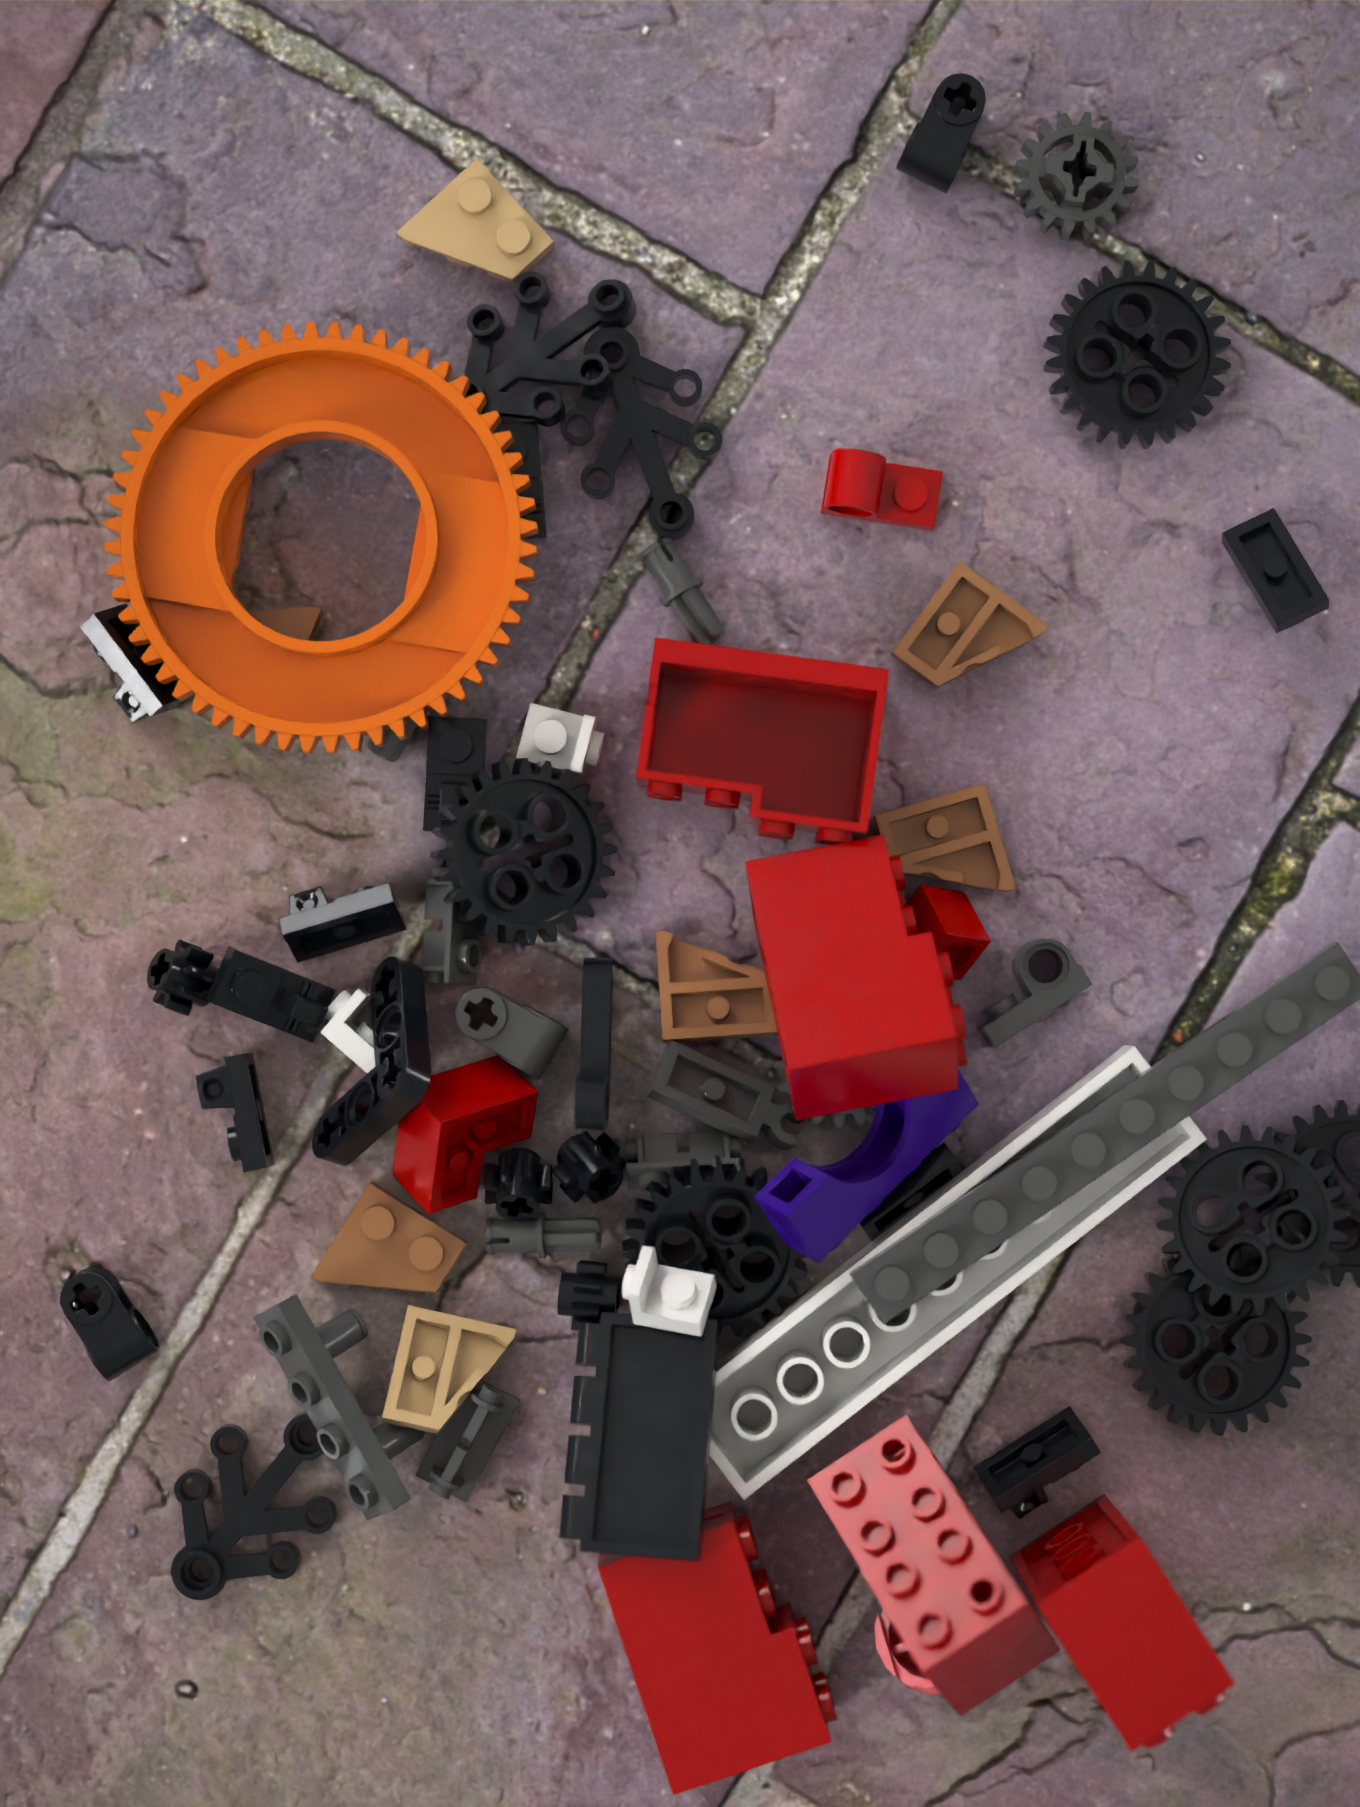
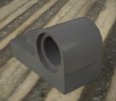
M1053 939L1030 941L1025 943L1016 952L1013 959V974L1026 996L1017 1001L1013 993L1000 999L983 1011L988 1021L977 1028L989 1047L996 1048L1091 986L1092 982L1081 965H1078L1070 951L1062 943ZM1038 950L1050 952L1057 963L1054 977L1045 983L1036 981L1028 969L1031 956Z

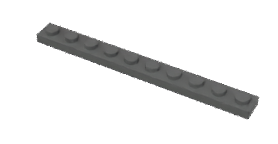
M1331 943L849 1274L882 1323H887L1360 999L1359 972L1339 943Z

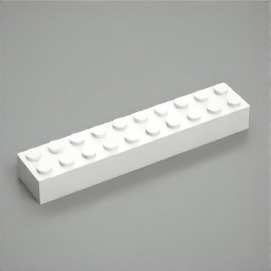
M1124 1045L960 1174L784 1309L783 1314L775 1316L764 1325V1328L757 1330L717 1362L709 1456L743 1500L1207 1140L1194 1121L1188 1116L885 1324L882 1323L849 1273L1150 1068L1151 1066L1135 1046Z

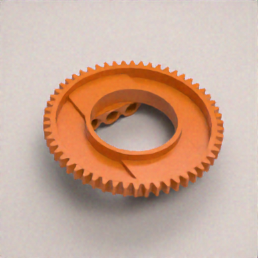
M307 321L303 338L299 339L290 324H283L281 341L274 342L266 328L261 329L259 347L255 349L252 348L243 336L238 337V356L232 357L219 346L215 349L218 366L214 369L200 358L195 361L199 379L196 382L181 373L178 374L176 379L182 394L178 397L162 390L159 396L167 410L161 413L147 408L144 412V415L153 426L151 432L133 429L131 435L142 446L141 450H122L120 456L133 469L131 472H115L112 479L124 487L126 492L125 494L108 496L107 503L121 511L122 516L104 520V526L108 530L120 535L119 539L104 544V550L110 555L120 557L122 560L107 567V575L113 579L125 580V583L111 591V595L118 602H131V605L118 615L120 621L125 624L140 623L128 638L136 646L152 644L142 655L141 659L148 666L165 662L158 671L156 679L164 685L179 679L172 693L176 699L182 702L196 694L191 711L202 716L214 707L211 724L220 729L234 717L233 735L243 739L255 727L256 744L266 747L274 734H277L279 749L289 752L296 738H300L303 752L309 755H313L319 740H323L326 750L330 755H337L340 742L343 739L347 740L351 750L355 753L361 752L363 736L369 735L378 748L385 746V731L392 729L401 740L406 739V722L413 720L425 730L429 728L427 711L433 709L445 718L449 715L445 702L446 698L452 696L462 703L467 701L468 698L462 685L469 681L482 686L485 681L478 671L479 666L485 664L497 668L500 664L490 650L492 646L497 645L510 648L512 645L511 639L502 630L503 626L521 627L523 620L511 609V606L529 604L531 598L528 593L517 585L518 583L535 581L536 577L535 571L521 564V561L538 557L537 546L522 541V539L537 534L538 525L537 522L521 518L536 510L534 498L517 496L531 486L528 475L512 474L524 464L521 453H504L514 442L510 431L493 433L502 421L497 410L480 415L487 403L485 395L482 392H478L465 398L471 385L469 379L462 375L448 383L452 371L450 363L444 360L430 369L432 355L430 350L425 347L411 359V345L407 338L402 337L390 350L385 330L379 329L371 342L367 343L363 326L355 324L348 339H344L341 327L335 321L331 322L325 337L320 336L314 321ZM316 440L345 441L368 448L383 456L396 466L412 484L421 504L403 602L392 614L369 630L348 638L332 641L301 640L275 632L249 614L234 592L235 570L239 567L241 559L240 548L244 536L245 515L250 509V493L254 481L255 468L278 451L296 444Z

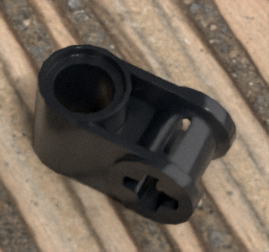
M959 73L952 74L942 80L921 122H917L896 166L897 170L947 194L969 149L967 145L984 111L986 103L985 90L977 79L971 75ZM956 97L963 98L966 101L964 109L960 112L959 116L948 112L950 104L954 102Z
M90 1266L80 1270L64 1284L60 1293V1305L63 1313L82 1340L92 1363L107 1381L114 1380L160 1350L159 1342L149 1323L140 1311L134 1307L116 1276L110 1270L100 1266ZM97 1285L103 1294L97 1299V1305L94 1302L84 1305L78 1297L85 1290L84 1286L90 1289Z

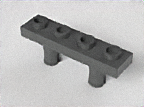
M295 1294L253 1317L260 1329V1339L264 1348L270 1355L276 1357L289 1380L288 1388L292 1398L300 1407L305 1409L316 1428L320 1448L330 1459H333L344 1478L346 1493L352 1504L361 1510L365 1518L369 1520L394 1511L409 1501L411 1497L390 1460L421 1440L425 1435V1431L388 1423H382L372 1430L333 1358L368 1336L367 1325L362 1316L356 1310L349 1309L315 1328L298 1296Z

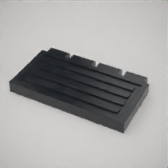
M601 1312L600 1324L579 1323L575 1365L596 1367L595 1377L574 1376L570 1424L591 1426L590 1436H568L564 1484L585 1486L584 1496L563 1495L559 1538L580 1540L579 1551L584 1553L701 1562L720 1322L718 1320H706L702 1337L633 1324L632 1314Z

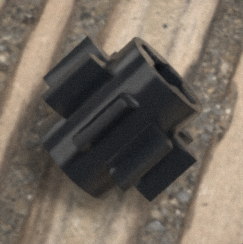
M182 940L177 941L174 951L164 948L157 952L147 972L149 988L157 991L153 1002L185 1016H189L192 1004L199 1007L209 1004L210 1002L206 1000V996L218 971L215 966L210 965L214 954Z
M583 1131L582 1134L570 1137L561 1145L557 1153L558 1165L552 1168V1173L561 1181L559 1187L574 1203L579 1201L585 1194L595 1204L598 1201L608 1199L616 1193L622 1184V1170L626 1167L627 1162L619 1154L621 1148L607 1133L603 1132L594 1140L587 1131Z
M511 1148L503 1151L498 1157V1165L486 1163L484 1166V1202L486 1204L496 1203V1211L508 1219L524 1220L535 1216L539 1211V1203H552V1165L541 1164L540 1156L527 1148Z
M580 1260V1262H577L576 1273L562 1272L557 1311L558 1315L572 1317L571 1330L578 1331L579 1323L600 1324L601 1312L618 1313L621 1278L606 1276L607 1263Z

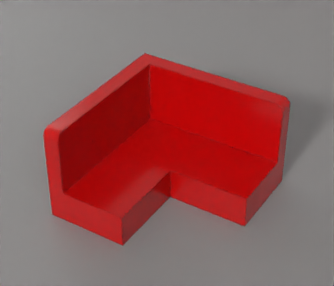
M493 1056L431 1075L429 1087L423 1099L399 1120L392 1171L393 1176L428 1214L476 1199L483 1154L531 1138L538 1091L508 1062L499 1056Z

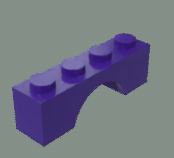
M958 1069V1089L877 1105L869 1132L850 1155L833 1164L822 1166L807 1164L794 1157L754 1196V1199L785 1245L820 1263L841 1244L842 1240L870 1212L874 1211L881 1204L882 1200L909 1173L920 1166L924 1158L960 1126L961 1122L979 1103Z

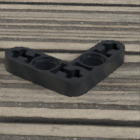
M389 956L382 961L371 983L370 996L375 1067L320 1117L312 1137L313 1154L319 1159L342 1166L352 1163L418 1105L428 1090L431 1079V1061L423 972L418 965L394 956Z
M584 957L580 1073L576 1075L574 1112L575 1129L605 1130L609 1122L613 958Z

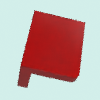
M920 885L906 904V906H912L917 933L921 934L932 931L937 953L947 951L953 979L961 980L991 940L965 893Z

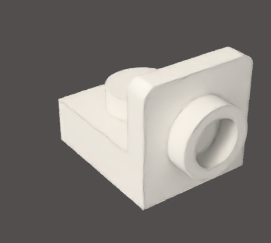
M530 703L516 759L528 758L529 763L532 764L545 760L551 761L552 769L559 771L570 769L572 774L583 777L586 764L597 766L605 733L595 731L597 719L594 716L586 714L580 716Z
M362 988L357 989L353 995L344 990L329 1005V1010L325 1016L329 1023L320 1033L361 1069L369 1073L375 1067L373 1027L363 1021L357 1028L351 1021L368 1003L371 996L369 992Z
M643 1245L637 1264H629L625 1271L622 1297L629 1300L633 1324L702 1337L717 1288L715 1275L658 1265L655 1247Z

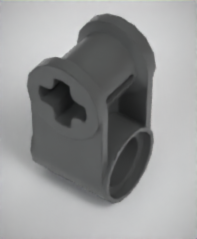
M486 986L475 987L467 991L458 1001L455 1009L456 1023L465 1035L493 1050L497 1056L538 1079L542 1077L568 1031L567 1027L526 1004L522 1005L501 992ZM485 997L494 1002L491 1012L498 1019L495 1024L484 1022L480 1028H477L470 1023L473 1014L466 1008L470 1001L479 1004Z

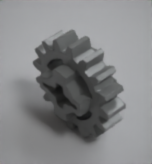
M1084 112L1079 125H1072L1067 113L1060 114L1056 130H1053L1046 122L1039 124L1036 131L1039 142L1026 138L1021 152L1028 159L1017 160L1013 174L1026 178L1019 182L1014 190L1015 197H1029L1030 199L1023 212L1025 218L1039 213L1044 217L1040 231L1045 234L1053 224L1061 226V240L1064 241L1069 239L1074 228H1080L1084 239L1090 240L1095 233V223H1099L1106 231L1111 230L1116 223L1113 211L1125 215L1132 202L1124 194L1135 193L1139 186L1137 178L1127 175L1136 168L1139 162L1138 156H1123L1122 154L1130 140L1128 136L1124 135L1113 140L1109 136L1113 122L1107 119L1099 129L1091 126L1092 119L1089 112ZM1070 142V147L1060 155L1049 153L1048 158L1044 157L1054 147ZM1094 148L1106 158L1108 163L1102 161ZM1078 157V169L1080 170V179L1083 180V183L1079 186L1076 195L1073 196L1074 184H1072V174L1068 172ZM1043 190L1049 191L1054 197V199L1057 201L1059 206L1054 204L1046 196ZM1104 195L1109 196L1099 206L1082 211L1083 204L1091 198L1103 199Z

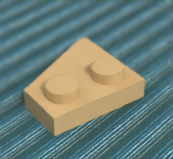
M477 158L396 232L398 238L405 245L413 248L416 245L446 257V260L461 266L481 269L488 276L514 285L520 275L528 272L555 247L554 240Z
M408 1305L381 1422L438 1434L511 1345L516 1329Z

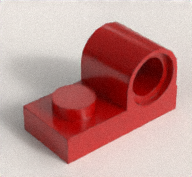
M848 448L834 449L829 457L820 514L933 531L943 471L886 463L884 456L870 451Z

